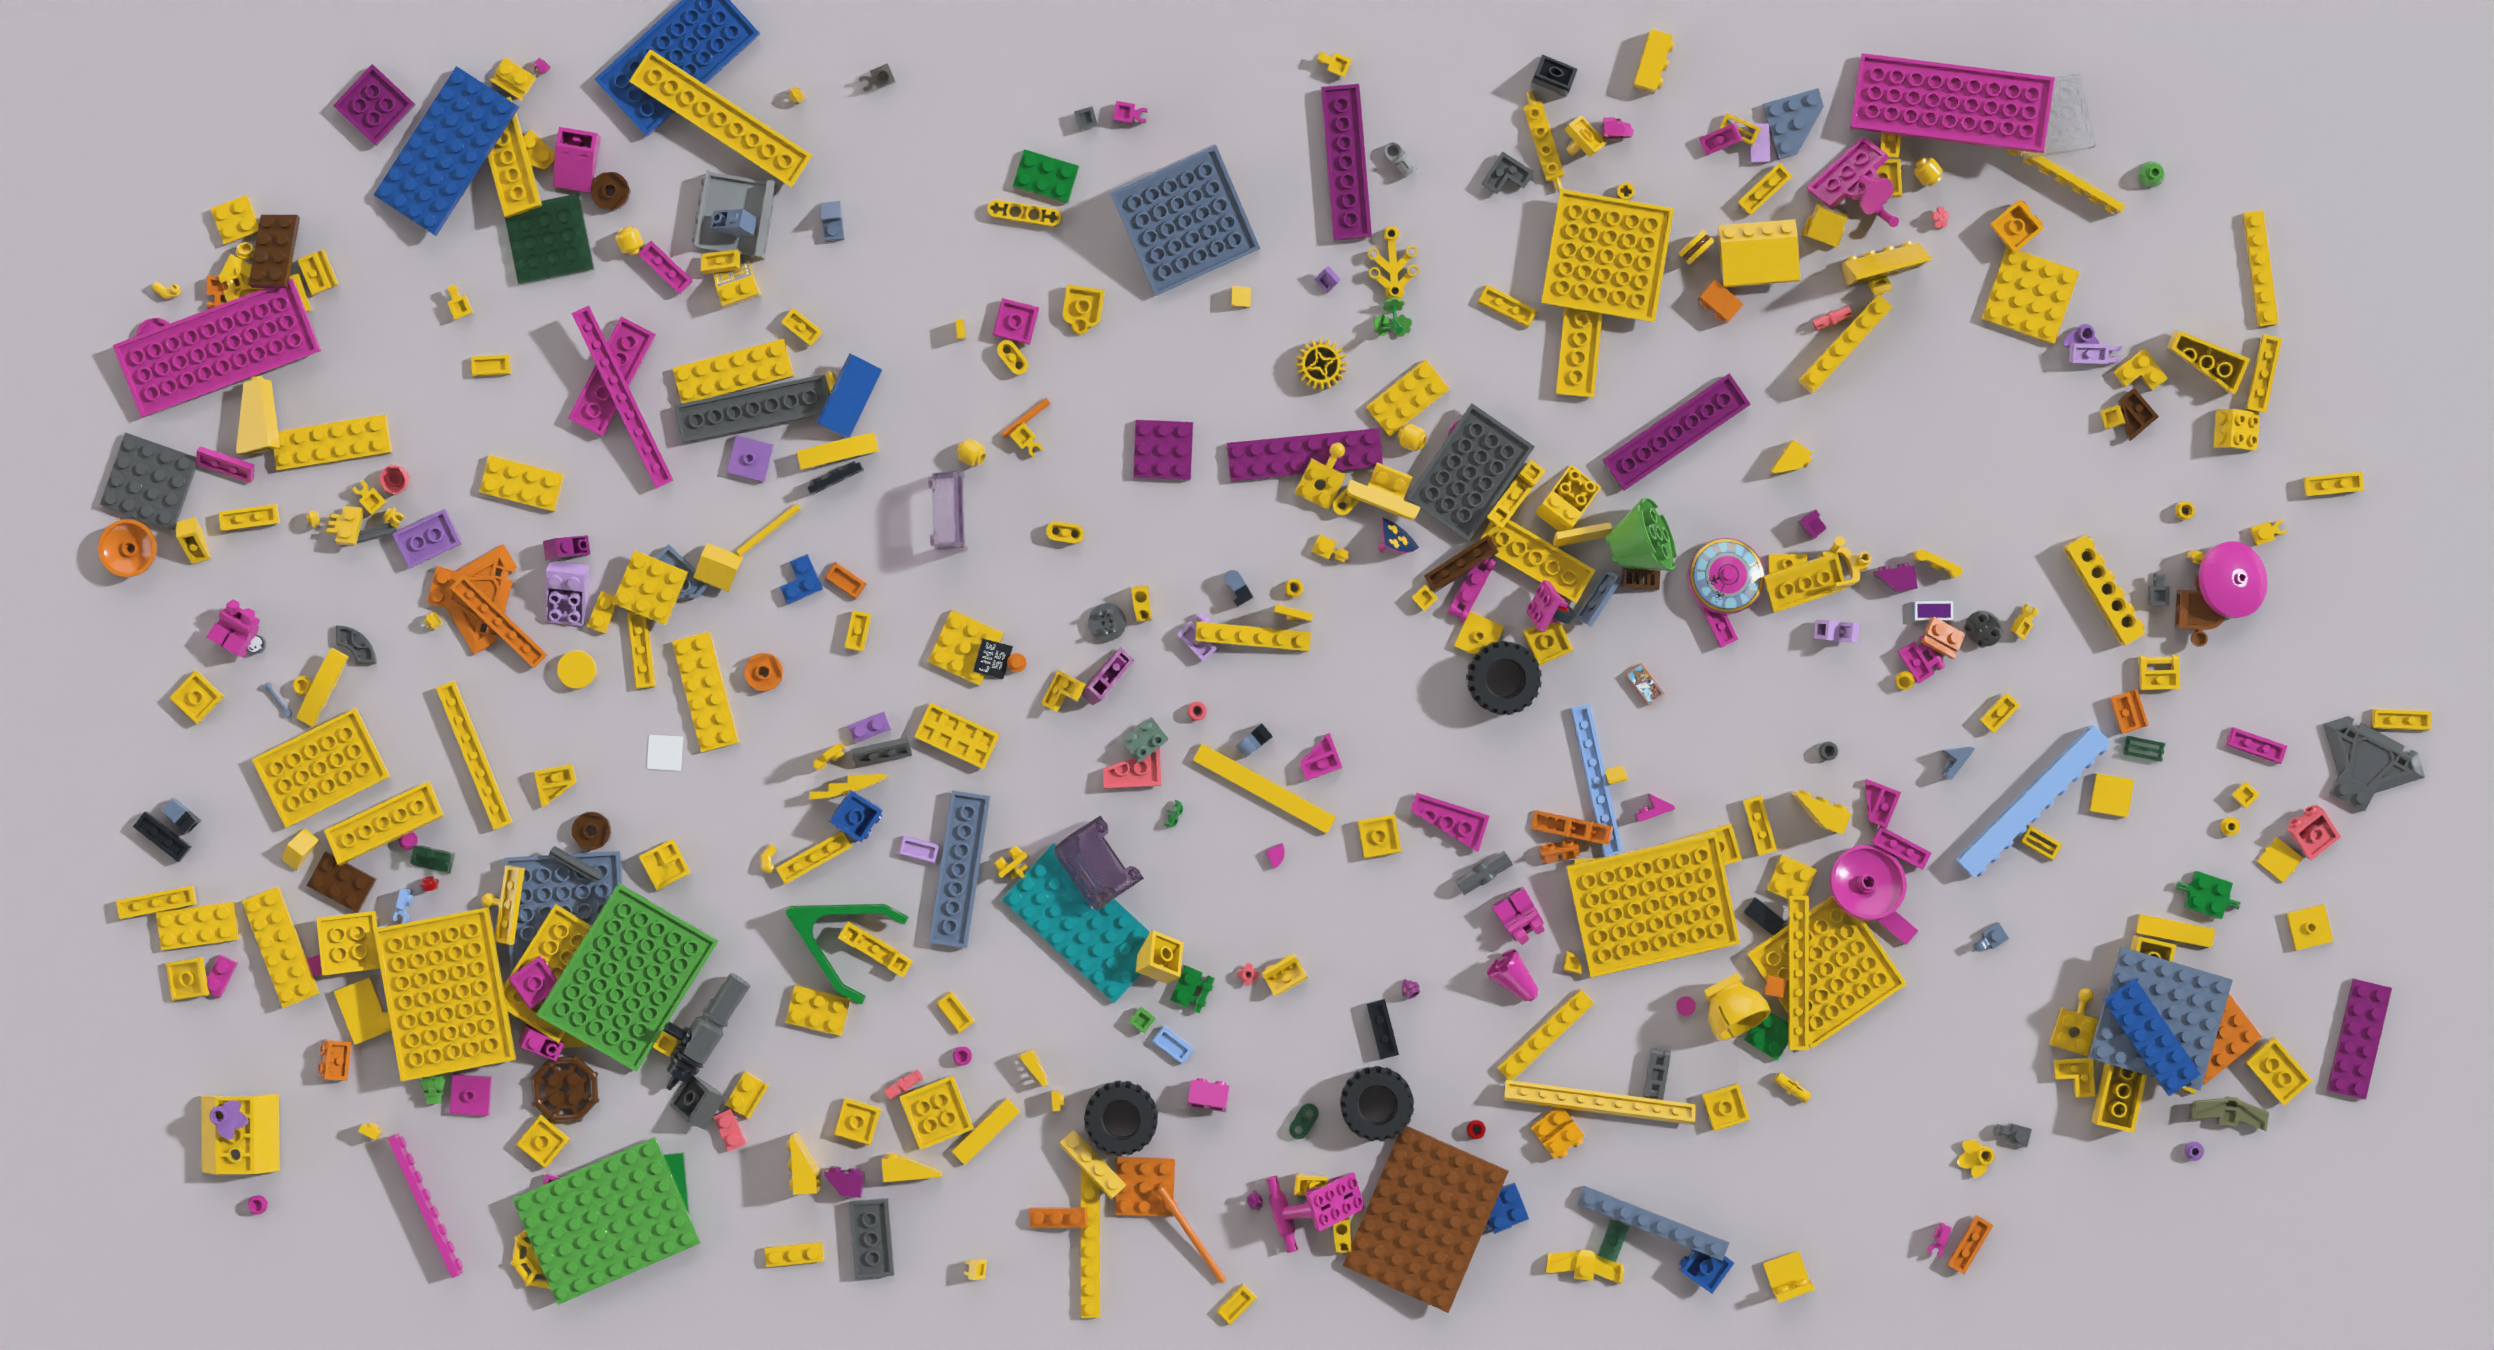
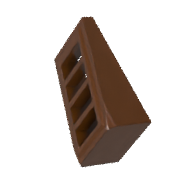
M1622 568L1621 588L1659 590L1661 571ZM1629 573H1632V584H1628ZM1636 573L1640 574L1639 585L1636 584ZM1644 574H1647L1646 585H1643ZM1651 574H1655L1654 586L1650 585Z

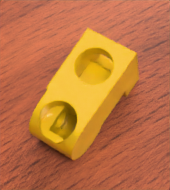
M1148 585L1131 587L1136 622L1151 621Z
M1350 1217L1333 1225L1335 1253L1351 1252Z

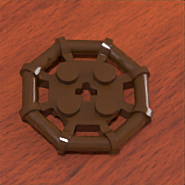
M576 1054L574 1056L558 1057L557 1061L547 1058L548 1060L530 1078L532 1080L533 1107L535 1106L553 1124L556 1122L583 1121L584 1116L600 1100L598 1098V1073L593 1071ZM570 1064V1069L559 1070L558 1065ZM576 1066L587 1076L584 1078L579 1076L575 1071ZM552 1068L554 1073L549 1079L542 1078ZM590 1080V1094H587L585 1092V1082ZM540 1084H545L546 1096L541 1098ZM563 1084L570 1087V1091H567V1094L560 1090ZM583 1098L588 1100V1102L579 1110L577 1107L578 1103ZM548 1100L551 1105L556 1107L554 1112L544 1104L545 1101ZM572 1108L573 1114H560L561 1109Z

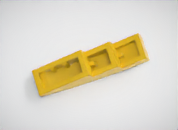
M873 432L796 451L800 469L804 470L875 453L879 449Z
M334 648L329 650L297 714V719L312 727L316 725L322 709L326 707L332 691L338 684L349 656Z
M888 774L847 775L848 783H829V791H811L809 796L810 799H821L845 795L850 789L856 792L888 778Z

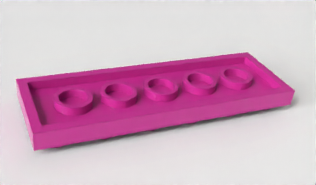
M621 316L607 343L629 387L656 334ZM595 365L568 419L604 436L617 411V407Z

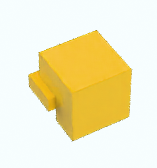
M1818 201L1812 216H1808L1801 235L1838 248L1845 231V223L1848 219L1847 211L1836 207L1832 210L1824 203Z

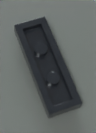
M853 461L846 464V469L842 471L836 469L828 473V477L823 480L817 478L811 481V485L807 487L810 494L814 495L864 471L862 464Z
M147 811L141 815L133 826L177 862H181L192 848L191 845Z
M1385 998L1366 1003L1380 1059L1399 1055Z

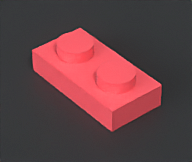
M732 1109L713 1116L728 1152L747 1144Z

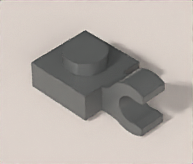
M2153 573L2154 586H2149L2148 605L2169 606L2170 586H2164V573Z

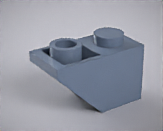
M745 209L713 211L710 229L738 237L754 236L757 217Z

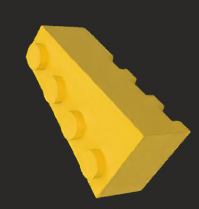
M2179 330L2173 331L2167 345V349L2229 394H2236L2250 358Z

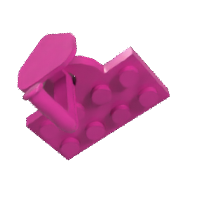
M1864 136L1806 187L1808 192L1832 210L1846 197L1852 200L1861 199L1860 206L1864 213L1872 214L1875 212L1890 227H1896L1899 223L1898 217L1889 214L1882 206L1892 196L1894 187L1888 178L1879 179L1876 172L1889 157L1887 153Z

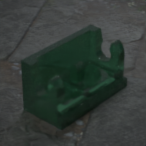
M414 845L410 864L451 874L455 853L422 845Z

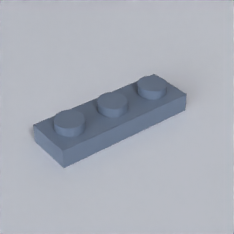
M1605 569L1575 615V618L1592 627L1622 581V578Z

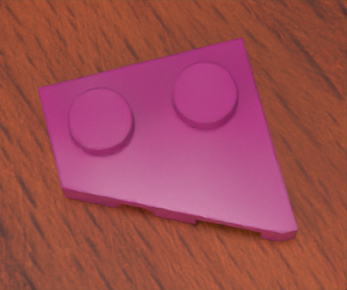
M1330 733L1326 734L1322 741L1300 762L1306 781L1343 768Z
M1866 779L1868 820L1887 828L1901 792Z

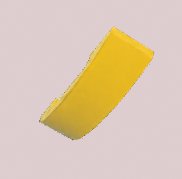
M1530 459L1486 518L1502 529L1545 473V470Z
M849 921L838 936L840 940L867 954L902 978L913 963L910 958Z

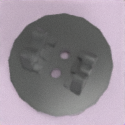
M1111 603L1100 604L1090 613L1088 619L1089 629L1097 639L1113 641L1119 638L1125 631L1126 616L1117 605Z
M1987 611L1972 613L1964 625V631L1968 637L1980 648L1992 646L2002 637L2003 629L2001 622L1994 614Z

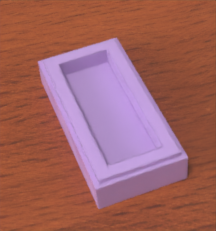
M1769 123L1754 124L1762 129L1754 146L1750 145V163H1769ZM1749 128L1750 132H1755L1754 129Z
M903 835L898 854L936 864L941 845Z

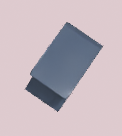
M840 201L821 203V220L823 221L825 241L843 240L844 230Z
M1961 747L1942 750L1953 759V761L1949 760L1943 767L1944 772L1942 775L1952 780L1975 749L1973 747Z

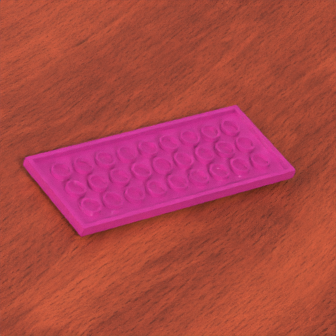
M1862 53L1850 129L2044 154L2055 77Z
M293 278L289 279L288 288H264L113 345L141 418L321 352L320 345Z

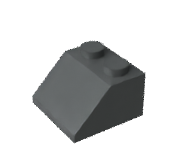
M694 1075L688 1083H683L670 1106L689 1124L705 1130L725 1097L716 1088Z

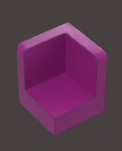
M1816 509L1798 521L1811 540L1817 538L1820 533L1826 530V526L1819 518L1820 514Z

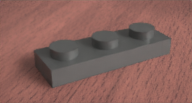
M908 737L851 749L856 767L912 756Z

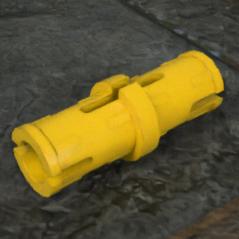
M1779 1072L1773 1082L1787 1090L1786 1093L1794 1095L1804 1104L1812 1095L1798 1085L1796 1080H1791L1782 1072Z

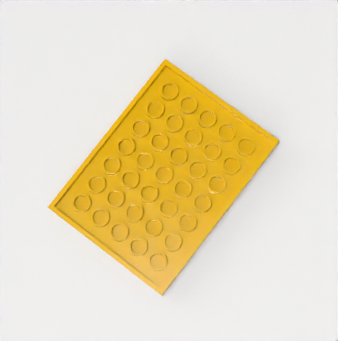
M1717 832L1566 866L1591 978L1740 944Z
M489 907L374 929L401 1082L516 1060Z

